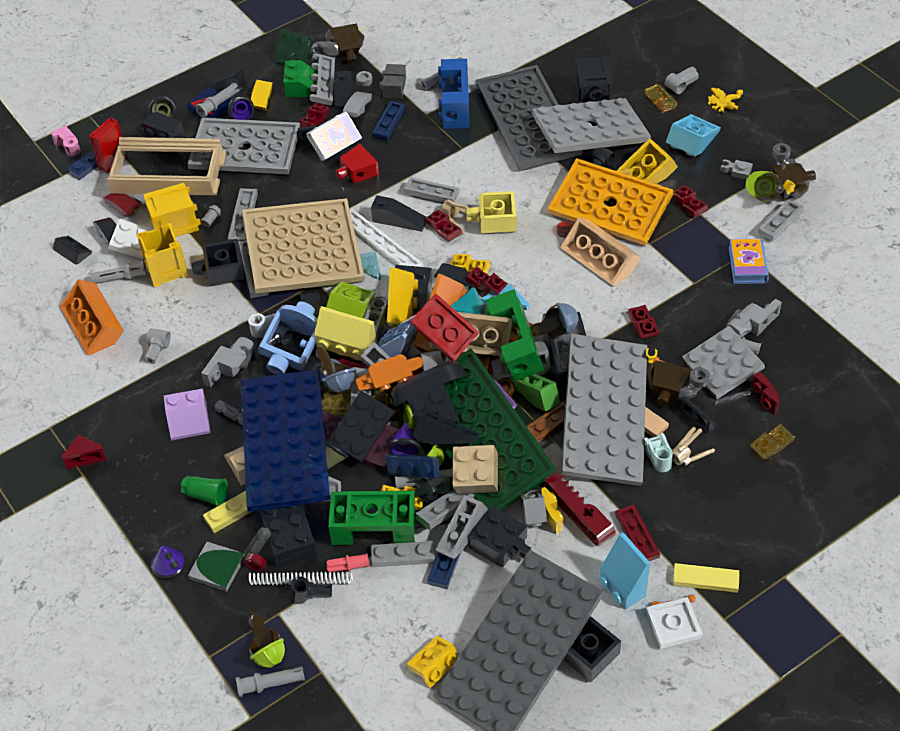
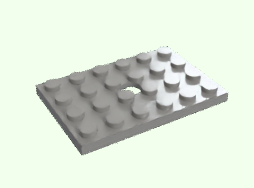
M626 98L532 109V115L554 153L644 143L649 138L651 139V135ZM592 121L595 122L597 125L592 126V124L588 122Z
M202 118L196 138L221 140L222 150H226L224 166L220 167L219 171L289 174L298 139L297 128H300V123ZM245 143L251 146L248 150L239 149ZM191 152L188 168L209 170L213 152Z

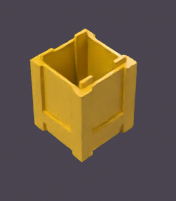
M185 183L143 194L153 229L171 223L175 237L199 231L198 225H201L200 219H196L195 210L198 209L188 194L191 193L189 186L186 187Z
M171 223L148 232L144 231L136 234L141 254L154 288L161 286L163 283L189 276L181 244L176 240Z

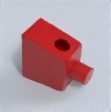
M361 144L341 156V168L335 171L338 179L348 177L353 183L379 175L378 162Z

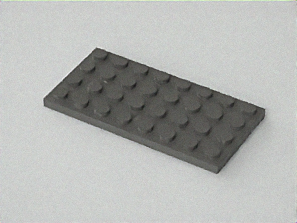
M537 65L475 80L476 86L518 171L583 155V150L554 153L535 121L532 109L559 105Z
M529 550L433 695L434 698L486 731H518L604 596V591L534 551Z

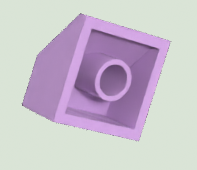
M203 389L164 396L171 440L210 433L207 404Z

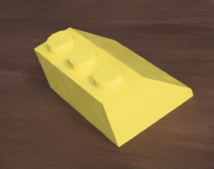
M326 307L320 308L314 334L317 347L321 346L325 350L360 361L359 358L373 342L377 344L374 321Z

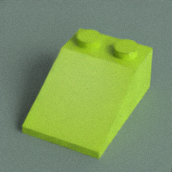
M341 281L331 291L326 308L364 319L372 298L375 297L376 292Z

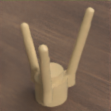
M446 200L442 204L441 211L449 216L450 222L459 226L451 217H456L459 212L466 214L464 209L469 207Z
M693 427L672 450V460L677 465L683 463L687 466L690 462L715 452V449L712 448L689 458L691 451L687 446L702 432V429H698L694 433L696 427Z

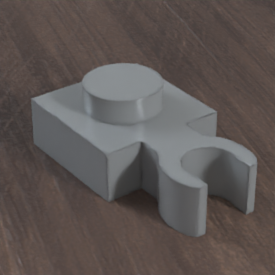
M723 160L720 171L724 173L731 172L732 177L747 180L753 164L736 160L735 163Z

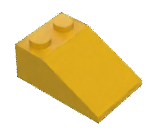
M649 138L617 172L658 184L665 180L678 166L664 150Z

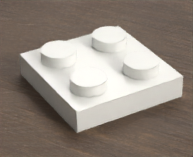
M119 219L108 249L143 260L136 234L153 229Z
M688 597L646 607V613L660 649L702 639L703 633Z

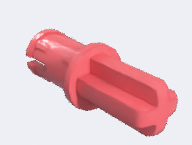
M367 553L351 557L346 555L345 558L327 561L328 572L344 570L351 572L350 569L369 567Z

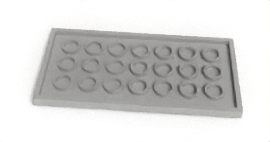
M571 334L561 475L636 486L642 485L647 345Z

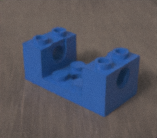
M467 58L441 59V66H438V76L442 77V79H439V89H442V99H438L439 110H442V112H439V122H443V129L470 128Z

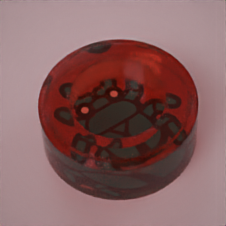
M569 221L558 223L557 235L566 238L574 226L573 223Z

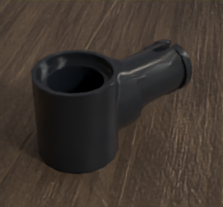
M604 147L596 148L593 152L591 163L602 167L604 165L610 166L614 161L615 153Z
M280 321L269 345H278L280 342L282 344L288 343L293 337V330Z
M296 577L291 581L290 599L296 604H303L307 599H313V597H332V583L313 584V582H309L305 577Z

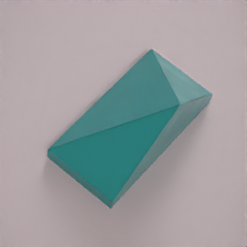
M471 288L450 306L456 312L480 314L484 303L476 289Z

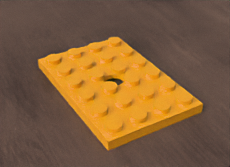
M576 158L547 211L549 214L576 222L578 217L587 219L608 234L646 246L673 196V189ZM611 198L617 201V204L613 207H608L603 203Z

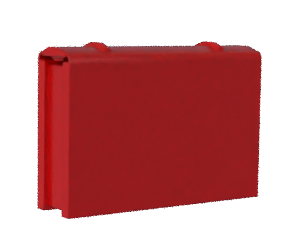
M109 118L89 135L99 170H104L107 174L111 171L119 145V138L122 137L118 121Z

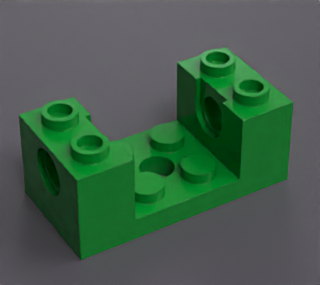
M515 289L486 299L488 307L485 308L487 315L512 318L511 330L515 328L518 330L519 340L501 346L503 354L500 355V358L508 375L512 374L516 381L543 371L544 368L524 308Z
M414 491L331 492L329 532L332 545H353V531H393L394 544L415 542L416 505ZM370 508L377 509V512L374 514L367 513V510Z

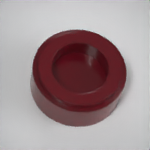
M250 553L247 555L244 563L249 569L261 572L264 570L267 561L258 554Z

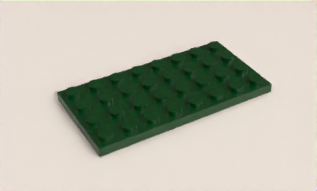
M470 348L455 360L462 364L467 377L462 380L446 383L445 386L460 420L456 423L478 432L480 435L477 443L441 444L452 462L453 447L495 446L498 452V492L473 494L489 510L493 506L502 511L558 472V470Z

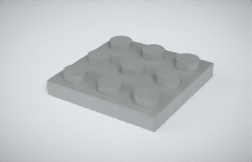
M730 326L682 356L683 361L690 369L693 370L694 368L701 367L708 370L710 379L705 387L716 399L765 368L764 363Z

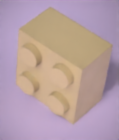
M494 445L453 447V488L457 494L498 492V452Z

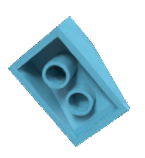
M691 114L672 124L666 143L670 144L674 149L685 151L689 156H697L705 150L718 134L721 127Z
M621 533L600 567L599 581L605 589L608 588L612 593L615 602L621 604L626 610L646 597L650 562L624 533Z

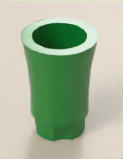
M186 476L181 483V494L220 506L226 500L228 482L226 479Z

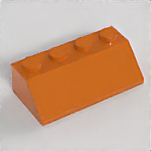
M438 273L430 299L436 293L447 304L451 305L463 296L467 289L463 284ZM418 331L414 346L420 353L439 350L430 348L428 339Z
M78 279L60 305V308L86 354L92 355L114 345L124 330L97 284Z

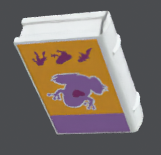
M347 112L336 115L331 120L307 133V137L321 161L362 138Z

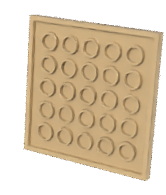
M347 198L242 210L256 294L339 284L341 281L346 283L365 281Z

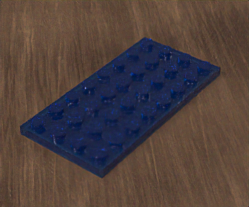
M319 369L241 380L246 507L248 512L331 500Z

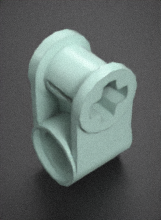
M659 433L658 436L653 438H643L644 451L650 458L655 470L658 472L669 471L672 465L673 452L667 443L665 435Z

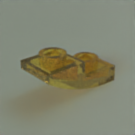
M779 424L770 433L762 434L750 444V447L763 459H767L795 440V437L784 426Z

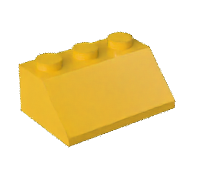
M390 267L387 312L389 329L415 316L414 309H417L418 304L417 297H414L415 291H418V279H415L414 273Z

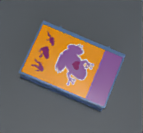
M730 239L729 254L734 284L767 283L769 280V269L767 268L763 239Z

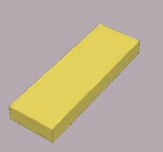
M675 563L673 586L738 593L739 570Z

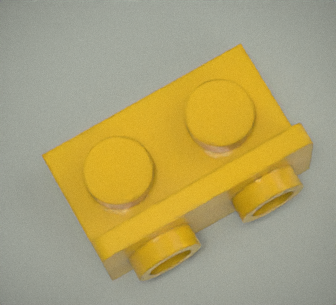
M437 635L406 665L410 671L422 677L426 685L431 688L451 670L459 658V654L454 644Z

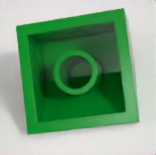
M302 60L285 61L284 89L286 97H310L311 94L316 95V92L310 90V86L312 84L316 85V81L311 80V74H317V70H313L311 66Z

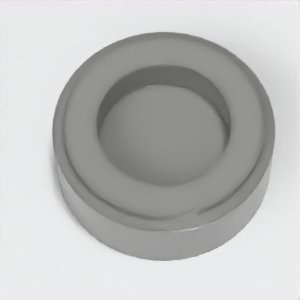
M362 71L356 75V82L360 86H369L373 81L372 74L367 71Z

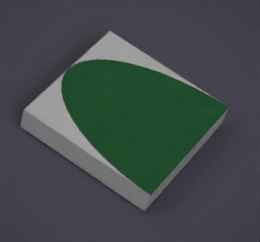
M206 542L188 577L190 580L227 592L245 559V554Z

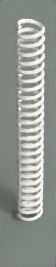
M283 572L282 582L280 573H278V581L276 579V573H274V581H272V573H270V579L268 582V573H266L264 583V574H261L260 582L259 573H257L256 582L255 573H253V581L251 582V573H249V582L251 585H257L258 583L259 585H261L262 583L264 585L266 583L268 585H278L279 583L282 585L283 582L285 585L287 583L290 585L291 581L293 580V573H291V579L289 581V573L287 572L285 582V573ZM308 572L307 579L314 584H321V582L322 584H325V582L327 584H337L338 582L341 584L342 581L344 584L346 582L350 584L353 577L352 572H350L348 579V572H346L344 580V573L342 572L340 581L339 572H337V580L335 572H333V579H331V572H329L327 580V573L325 572L323 581V573L321 572L319 581L318 572L316 573V580L314 572H312L311 580L310 573Z

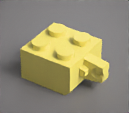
M514 191L481 193L479 195V207L466 209L467 221L480 222L481 233L517 231Z

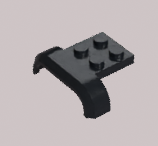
M448 361L395 385L390 392V398L395 409L408 402L417 424L424 409L456 423L460 420L445 384L455 380H462L467 376L461 363Z

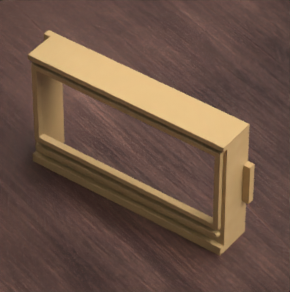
M120 137L109 178H107L110 192L146 194L185 183L186 187H190L191 193H188L189 195H217L220 179L217 177L219 168L224 166L226 150H222L220 139ZM127 151L213 152L207 176L120 175Z

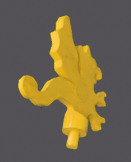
M711 88L715 96L711 95V97H708V105H716L712 106V109L720 108L719 112H724L723 108L730 110L738 109V106L730 101L740 98L743 90H738L737 94L726 96L724 91L719 88Z

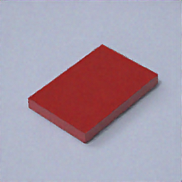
M436 293L409 322L451 361H455L480 333Z

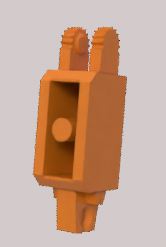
M399 354L372 364L367 374L355 380L359 391L379 389L380 392L390 389V384L396 382L399 384L411 377L412 372L422 367L424 360L421 357L407 360L406 356Z

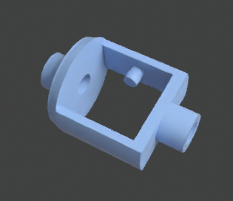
M298 302L296 306L283 305L276 311L258 347L259 354L270 358L266 367L272 373L284 375L288 366L303 371L316 344L314 334L318 319L313 315L315 309L310 304ZM280 321L296 332L311 336L309 341L302 339L300 346L305 348L301 358L269 345Z

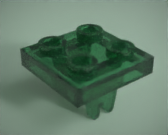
M280 29L274 60L282 63L291 60H302L306 63L312 36Z

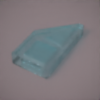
M376 252L360 254L364 273L377 280H381Z

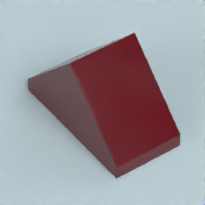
M78 435L63 453L62 459L66 469L69 470L106 460L102 445Z

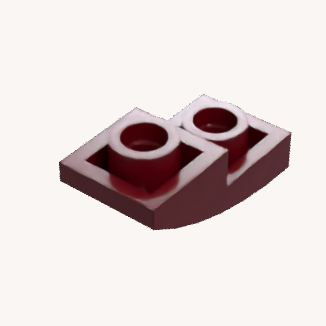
M315 103L308 108L307 115L300 120V127L319 126L329 113L330 107L324 106L322 103Z
M684 185L673 191L672 197L692 217L696 218L708 211V205L697 199L696 192Z
M110 193L103 198L105 204L114 206L117 213L131 215L136 209L140 208L139 203L127 194Z
M440 210L434 211L425 217V221L448 242L462 234V229L450 222L449 216Z
M477 266L465 279L472 286L492 295H499L508 284L495 273L489 276Z
M646 305L628 309V316L641 340L660 334L653 317L651 318Z
M759 371L754 374L751 387L756 393L762 395L760 400L762 406L775 415L780 402L778 394L770 381Z

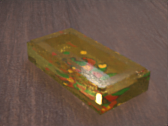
M659 84L645 89L644 94L663 113L677 107V101Z

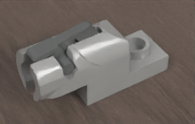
M774 299L770 304H766L764 308L751 303L743 310L737 309L727 322L726 328L730 326L740 338L749 332L758 336L779 315L782 302Z
M240 337L230 348L220 346L201 372L204 385L211 387L219 379L220 374L234 377L241 368H246L255 351L253 342L248 338Z

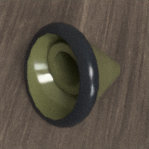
M167 96L157 97L150 103L149 115L153 112H159L174 118L177 112L176 104Z
M325 438L320 439L319 472H325L344 459L349 458V454Z

